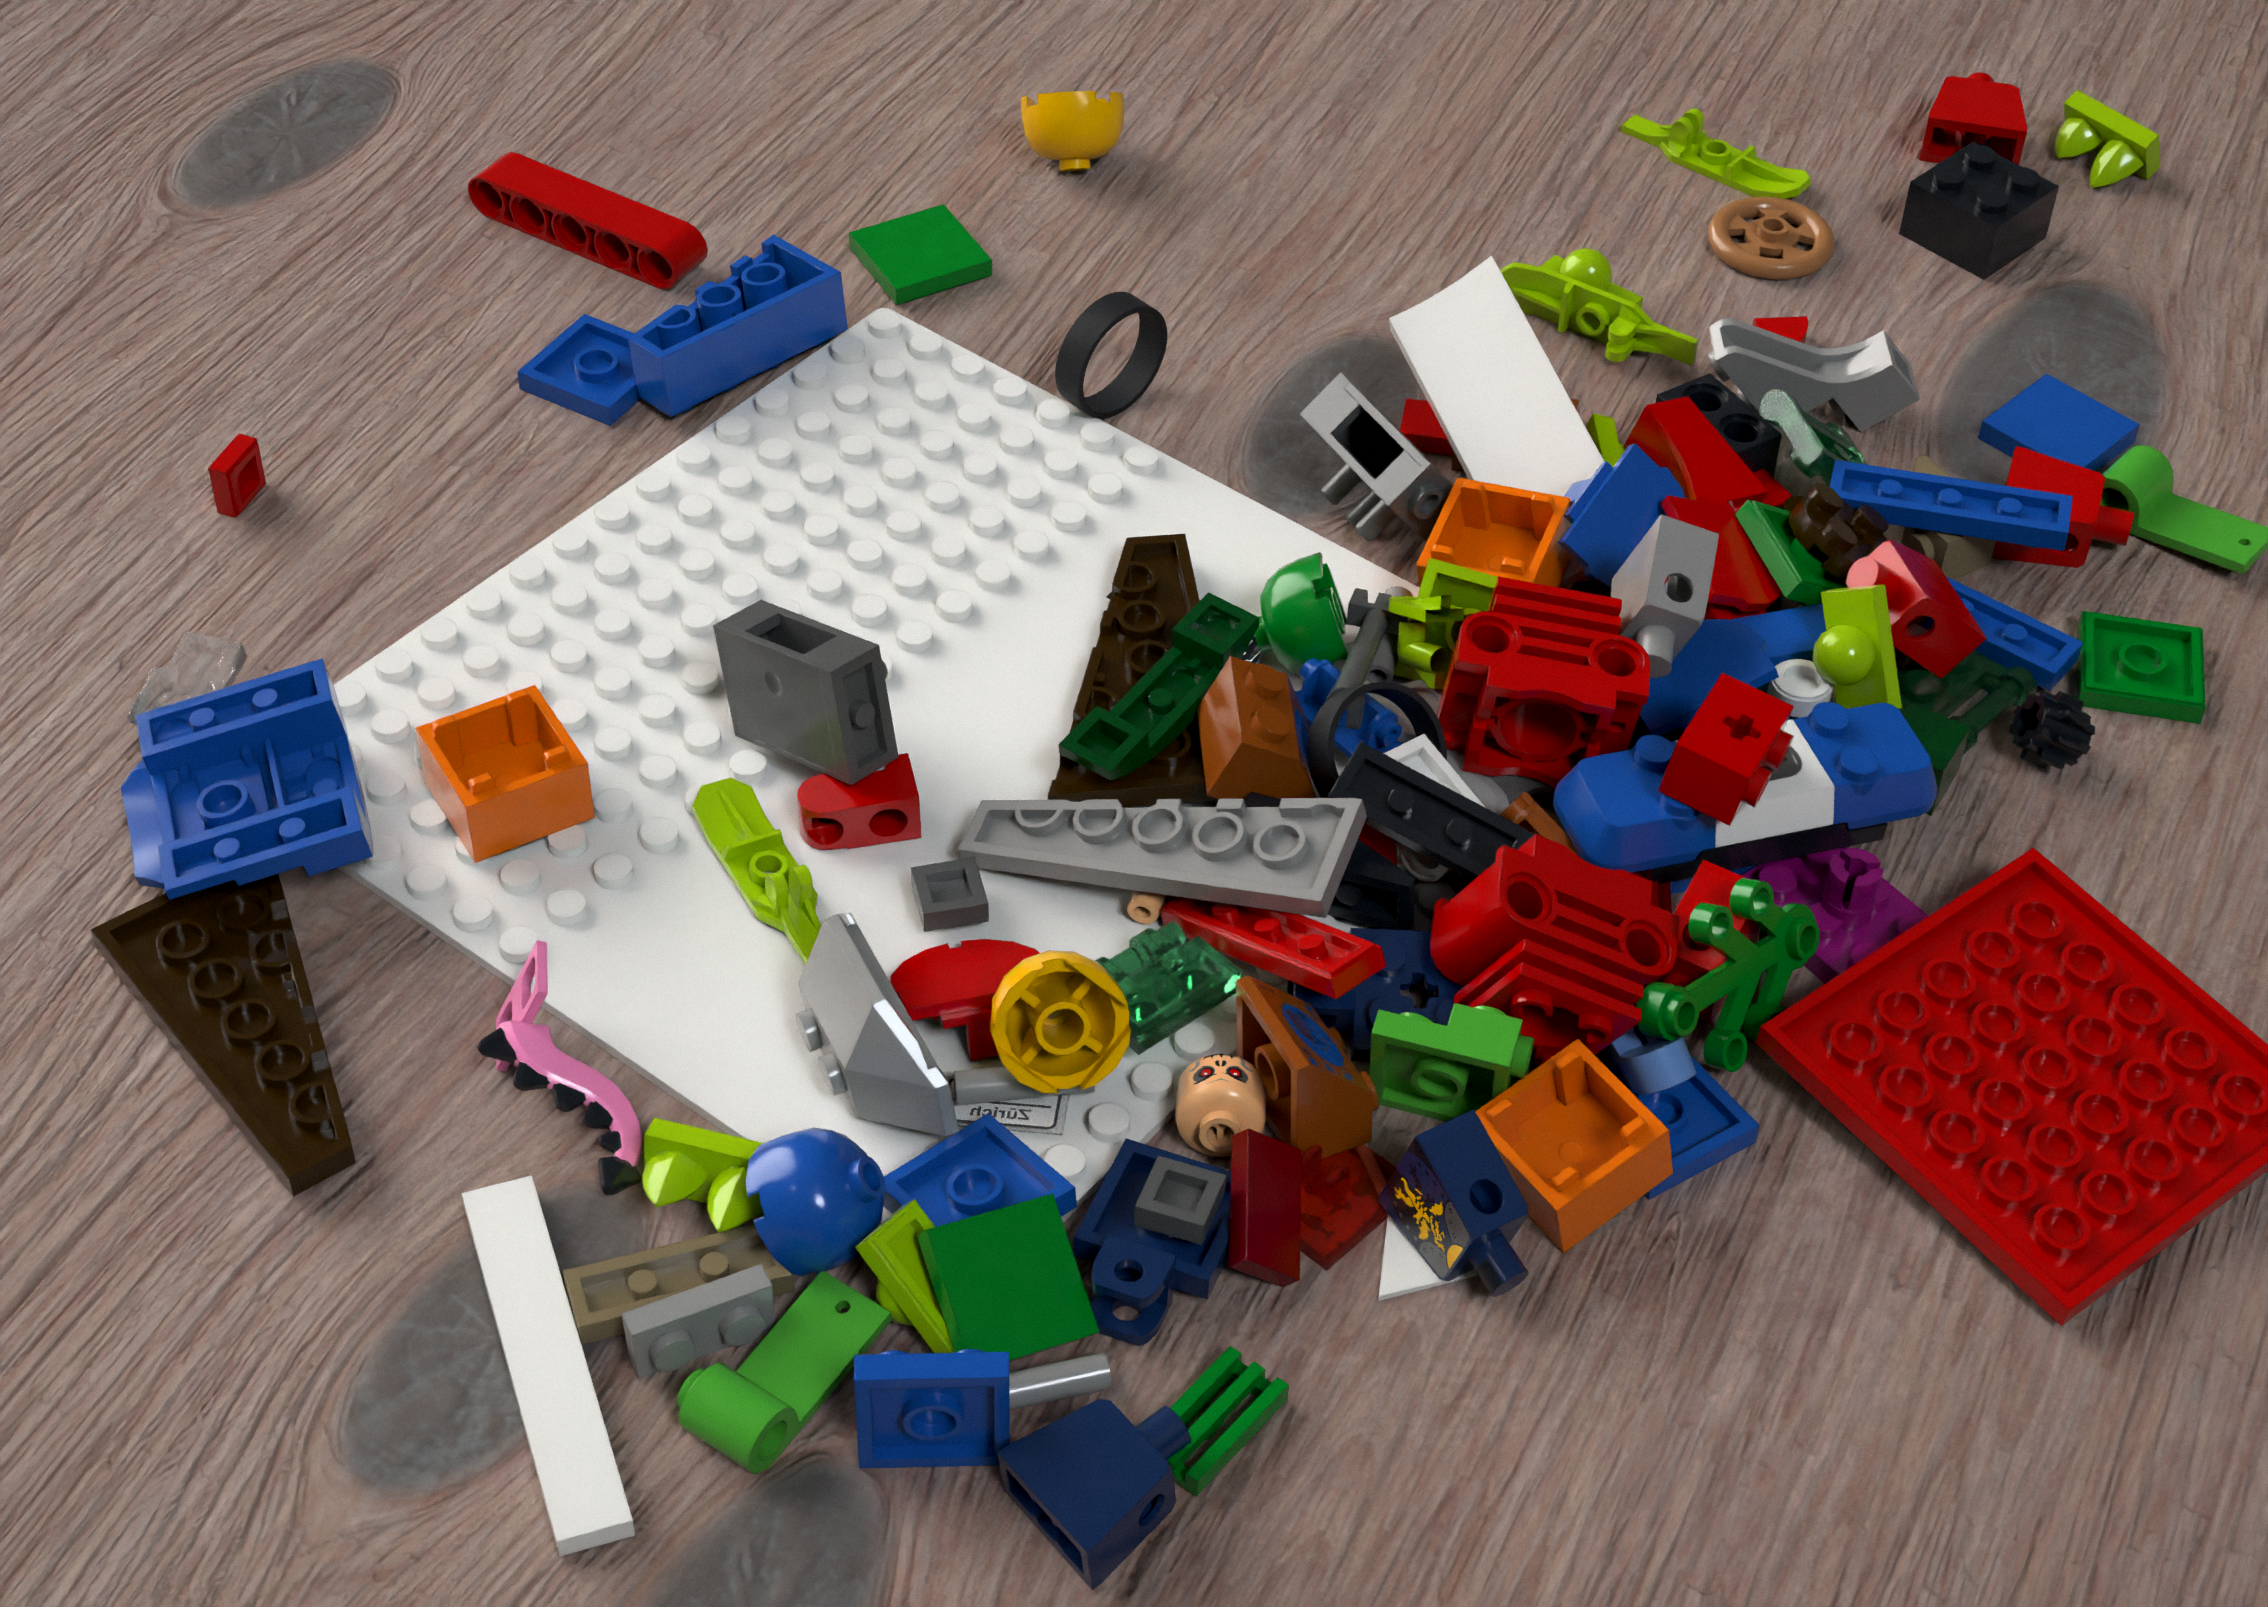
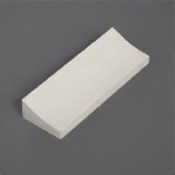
M1492 256L1441 292L1389 318L1390 330L1469 480L1564 496L1573 483L1591 478L1602 462H1604ZM1573 557L1568 564L1559 588L1571 589L1579 581L1590 580L1584 576L1583 567Z

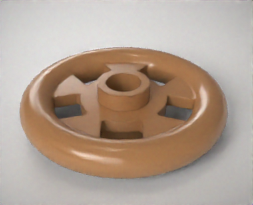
M1762 196L1733 201L1716 212L1708 227L1709 243L1715 254L1724 263L1744 274L1763 279L1790 280L1808 276L1821 269L1829 261L1834 250V236L1827 222L1812 209L1782 198ZM1756 217H1759V218H1760V219H1757V220L1752 221L1751 223H1747V222L1745 221V219L1756 218ZM1788 222L1797 225L1798 228H1794ZM1743 235L1746 243L1735 244L1730 236ZM1798 241L1813 245L1810 251L1796 248Z

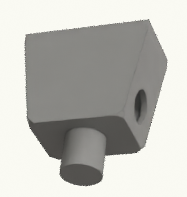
M1662 514L1614 575L1611 583V597L1622 599V609L1619 615L1621 617V627L1618 635L1633 639L1648 653L1650 678L1664 677L1671 672L1673 660L1703 623L1719 538L1718 533Z

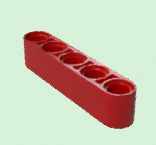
M509 152L504 154L473 177L468 183V193L472 203L486 217L659 289L666 290L672 288L707 257L708 248L706 241L697 228L690 223L518 153Z

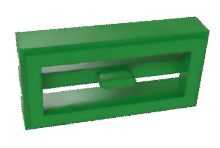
M1231 1346L1170 1407L1187 1427L1231 1380L1234 1381L1188 1429L1191 1443L1167 1460L1173 1470L1174 1481L1196 1497L1288 1400L1289 1384L1278 1377L1273 1382H1270L1265 1378V1368L1254 1361L1249 1366H1246L1241 1362L1242 1353ZM1250 1393L1258 1397L1190 1469L1183 1465L1191 1454L1223 1425L1224 1420Z

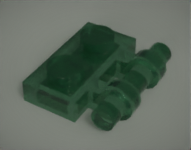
M1169 922L1156 931L1152 928H1147L1129 940V947L1110 959L1101 956L1094 960L1101 964L1116 980L1125 995L1129 1007V1026L1131 1028L1130 1044L1128 1047L1138 1055L1236 994V979L1242 978L1241 969L1199 936L1186 943L1183 930L1175 922Z

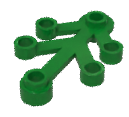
M1748 878L1738 880L1733 886L1730 895L1731 911L1726 906L1703 902L1693 909L1689 918L1688 929L1691 939L1695 943L1710 945L1728 960L1685 987L1658 981L1652 982L1644 988L1643 998L1637 1003V1008L1642 1009L1641 1022L1637 1024L1640 1031L1647 1036L1671 1041L1678 1036L1689 1035L1697 1025L1699 1012L1727 995L1715 1029L1706 1038L1703 1054L1704 1060L1709 1067L1729 1072L1739 1070L1746 1059L1748 1050L1746 1037L1748 1040L1755 1042L1761 1025L1784 1011L1780 1003L1792 971L1801 968L1814 955L1820 940L1818 924L1812 910L1808 906L1788 903L1784 907H1778L1774 903L1773 889L1768 882ZM1732 914L1736 918L1754 921L1760 927L1758 942L1754 944L1733 927ZM1768 969L1757 1002L1749 1008L1763 971ZM1743 1021H1744V1032H1745L1746 1037L1744 1036L1743 1033L1740 1032V1029H1741V1026H1742V1024H1743Z

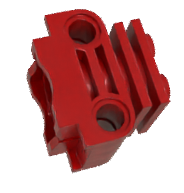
M1500 576L1497 577L1488 611L1471 614L1462 623L1436 714L1443 729L1446 748L1464 752L1462 771L1493 777L1502 775L1524 776L1539 780L1556 788L1557 784L1582 759L1628 749L1642 706L1646 705L1649 697L1650 660L1648 653L1640 644L1633 639L1618 635L1621 627V617L1619 615L1622 609V599Z
M1535 834L1517 850L1503 844L1496 850L1495 863L1450 901L1441 898L1435 903L1430 939L1431 956L1436 967L1445 977L1464 986L1454 995V1003L1473 1008L1476 1006H1489L1504 1012L1507 1016L1523 1020L1521 1035L1534 1038L1530 1061L1535 1062L1539 1067L1577 1039L1596 1055L1641 1022L1642 1009L1632 1005L1643 998V990L1647 985L1659 980L1673 968L1677 957L1680 916L1651 905L1652 881L1625 870H1612L1593 865L1574 854L1566 846Z

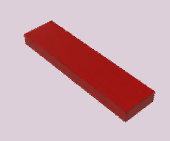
M1176 897L1159 909L1166 930L1333 999L1341 997L1386 967L1380 945L1300 914L1184 897Z

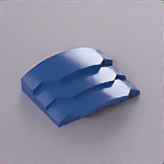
M323 658L135 715L143 759L128 775L121 786V793L132 845L134 875L139 885L165 889L168 899L171 900L232 880H236L237 885L240 886L304 866L309 877L373 857L371 827L358 769L336 691Z

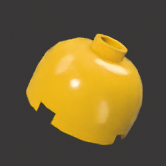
M1096 91L1037 94L1038 105H1035V101L1028 96L1021 98L1023 130L1029 145L1042 158L1059 161L1060 171L1090 170V160L1106 156L1117 145L1123 131V93L1110 92V102H1106V98L1097 99Z
M1048 950L1023 959L1003 977L992 998L990 1032L1002 1064L1019 1083L1042 1093L1059 1094L1057 1089H1070L1080 1086L1081 1090L1095 1086L1117 1068L1130 1044V1013L1120 985L1101 964L1075 951Z

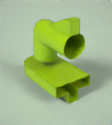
M1451 595L1430 598L1412 596L1390 597L1389 612L1419 620L1399 622L1397 646L1399 660L1403 664L1413 667L1429 688L1444 689L1445 673L1449 671L1452 654L1447 648L1425 642L1427 622L1463 621L1464 608L1451 605Z

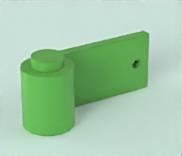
M2138 445L2131 447L2102 474L2105 477L2100 505L2134 512L2130 534L2240 574H2244L2268 550V527L2172 494L2174 482L2173 469L2168 459L2160 451L2150 446Z
M821 1271L737 1371L724 1363H715L707 1369H697L686 1379L677 1397V1406L680 1408L679 1424L683 1429L752 1474L761 1473L769 1468L854 1367V1355H864L892 1321L891 1312L827 1272ZM842 1308L849 1309L846 1313H839V1310Z

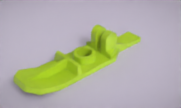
M1696 108L1689 109L1672 125H1660L1634 114L1621 126V132L1660 148L1671 162L1753 197L1792 198L1799 196L1811 185V178L1805 170L1782 168L1759 159L1756 156V149L1752 145L1741 151L1731 147L1730 144L1723 140L1712 139L1706 136L1707 132L1703 131L1704 115Z
M1513 262L1500 269L1524 314L1535 315L1558 324V332L1563 333L1567 329H1571L1606 343L1605 357L1610 361L1622 362L1636 350L1663 354L1690 366L1695 362L1698 339L1655 323L1634 302L1544 267ZM1590 313L1596 315L1599 321L1595 320Z
M731 777L702 785L692 805V811L707 842L756 918L783 931L806 965L821 929L820 921L816 915L818 894L813 888L812 876L808 867L805 864H797L784 844L782 832L780 829L775 830L765 816L751 786Z

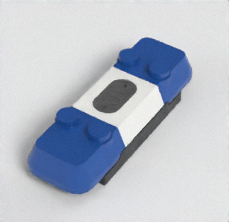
M1822 702L1814 706L1808 716L1787 721L1784 731L1794 735V738L1785 758L1777 771L1765 767V769L1772 771V775L1755 808L1744 803L1730 826L1658 791L1678 742H1670L1658 735L1641 737L1636 742V746L1630 750L1582 759L1557 784L1553 797V806L1575 849L1583 860L1606 869L1625 870L1630 873L1640 871L1645 879L1653 883L1658 881L1659 884L1693 878L1703 860L1727 870H1733L1883 840L1888 825L1887 822L1917 817L1927 813L1934 805L1938 787L1929 754L1897 707L1888 703H1876L1845 709L1843 706L1833 702Z

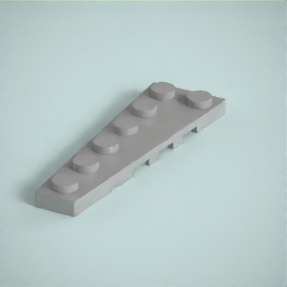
M1281 798L1279 807H1246L1244 799H1218L1217 807H1183L1181 799H1157L1156 805L1147 808H1122L1118 799H1090L1081 802H1071L1068 800H981L957 850L961 859L975 857L978 868L1326 918L1367 814L1363 800L1357 798Z

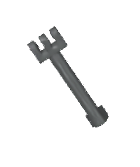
M1355 588L1348 604L1346 624L1360 627L1339 678L1329 692L1326 701L1346 688L1363 685L1384 633L1398 634L1399 622L1410 621L1411 618L1388 611L1389 598L1392 595L1379 592L1375 603H1369L1368 590ZM1364 694L1357 697L1346 708L1348 711L1346 728L1360 730L1365 709Z

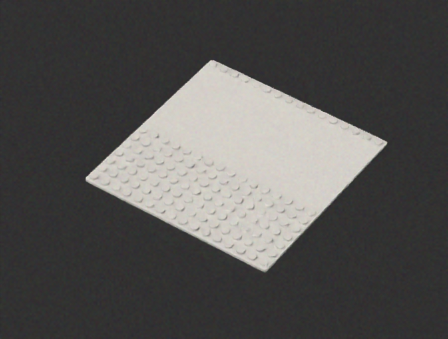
M880 308L334 684L361 781L374 850L373 857L338 868L511 987H513L536 941L547 942L548 994L541 1007L728 1135L765 1143L780 1136L813 1127L833 1130L846 1135L863 1149L868 1157H871L878 1164L884 1177L951 1135L946 1137L857 1118L844 1092L835 1096L831 1094L818 1057L822 1056L823 1053L821 1049L809 1052L795 1017L796 1013L805 1010L798 983L805 964L783 931L756 918L707 842L692 811V805L702 785L730 777L753 788L765 816L775 830L780 829L782 832L784 844L797 864H805L808 867L812 876L813 888L818 894L816 915L821 926L824 919L841 913H852L889 981L892 973L903 961L926 949L947 943L950 948L961 947V941L991 939L1013 941L1034 948L1039 953L1048 950L1075 951L1101 964L1120 985L1129 1007L1131 1034L1130 1044L1117 1068L1095 1085V1092L1062 1095L1057 1124L1054 1128L1037 1129L1004 1126L1075 1186L1077 1207L1061 1217L1064 1223L1100 1188L1126 1138L1146 1144L1175 1116L1176 1090L1179 1078L1190 1063L1203 1056L1220 1053L1237 1056L1236 979L1249 975L1286 993L1289 980L1166 930L1161 914L1151 924H1143L1133 920L1127 912V905L1134 890L983 868L978 869L989 903V921L924 932L911 886V867L961 859L957 849L981 800H1048V792L1052 780H1055L1060 765L1058 744L1070 733L1073 723V710L1092 649L1096 647L1099 638L1100 622L1103 612L1107 610L1110 601L1106 596L1112 592V583L1126 538L1185 533L1199 600L1209 592L1257 617L1261 616L1260 596L1267 580L1279 568L1318 552L1322 554L1323 564H1328L1346 617L1348 604L1355 588L1368 590L1369 603H1375L1379 592L1385 593L1391 587L1399 586L1406 588L1412 593L1413 597L1418 596L1420 588L1108 423L1088 415L1070 403L888 308ZM759 600H763L879 645L881 658L888 669L885 681L898 755L909 754L919 794L922 838L834 850H820L804 842L800 835L797 791L808 778L824 773L735 736L713 625ZM1345 625L1346 634H1342L1344 643H1354L1360 627ZM1273 650L1267 652L1257 662L1266 664L1276 671L1286 673L1294 691L1301 690L1304 680L1283 668ZM1395 675L1392 682L1398 684L1412 681ZM536 685L588 762L595 818L475 863L425 784L415 728ZM1334 746L1335 764L1340 776L1349 758ZM1218 800L1185 802L1182 804L1183 807H1217ZM1148 805V806H1136V807H1123V808H1147V807H1150V806H1153V805ZM1399 851L1397 866L1414 877L1415 884H1417L1420 880L1408 871ZM1167 895L1163 906L1177 896ZM1328 914L1326 918L1303 915L1347 933H1350L1351 928L1370 929L1372 925ZM535 975L531 983V994L535 985ZM931 1018L913 1021L948 1082L954 1078V1071L1004 1066L999 1056L974 1061L970 1060L965 1025L943 1029L939 1021ZM957 1122L959 1131L971 1124ZM884 1206L881 1224L892 1215Z

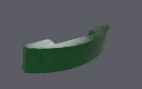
M1208 592L1172 629L1173 647L1109 712L1096 706L1058 744L1059 753L1110 781L1125 776L1146 764L1171 744L1198 716L1197 707L1229 657L1232 656L1240 659L1259 627V617Z

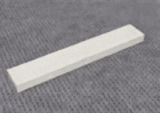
M532 1175L462 1193L465 1213L559 1557L635 1536L633 1519Z

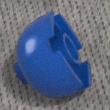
M813 1127L795 1131L759 1145L750 1157L745 1181L747 1197L759 1193L760 1204L765 1215L753 1221L760 1238L777 1262L791 1274L804 1276L815 1272V1276H817L821 1271L827 1272L860 1256L855 1246L881 1225L884 1204L883 1193L885 1190L884 1177L880 1167L871 1157H868L863 1149L844 1134Z

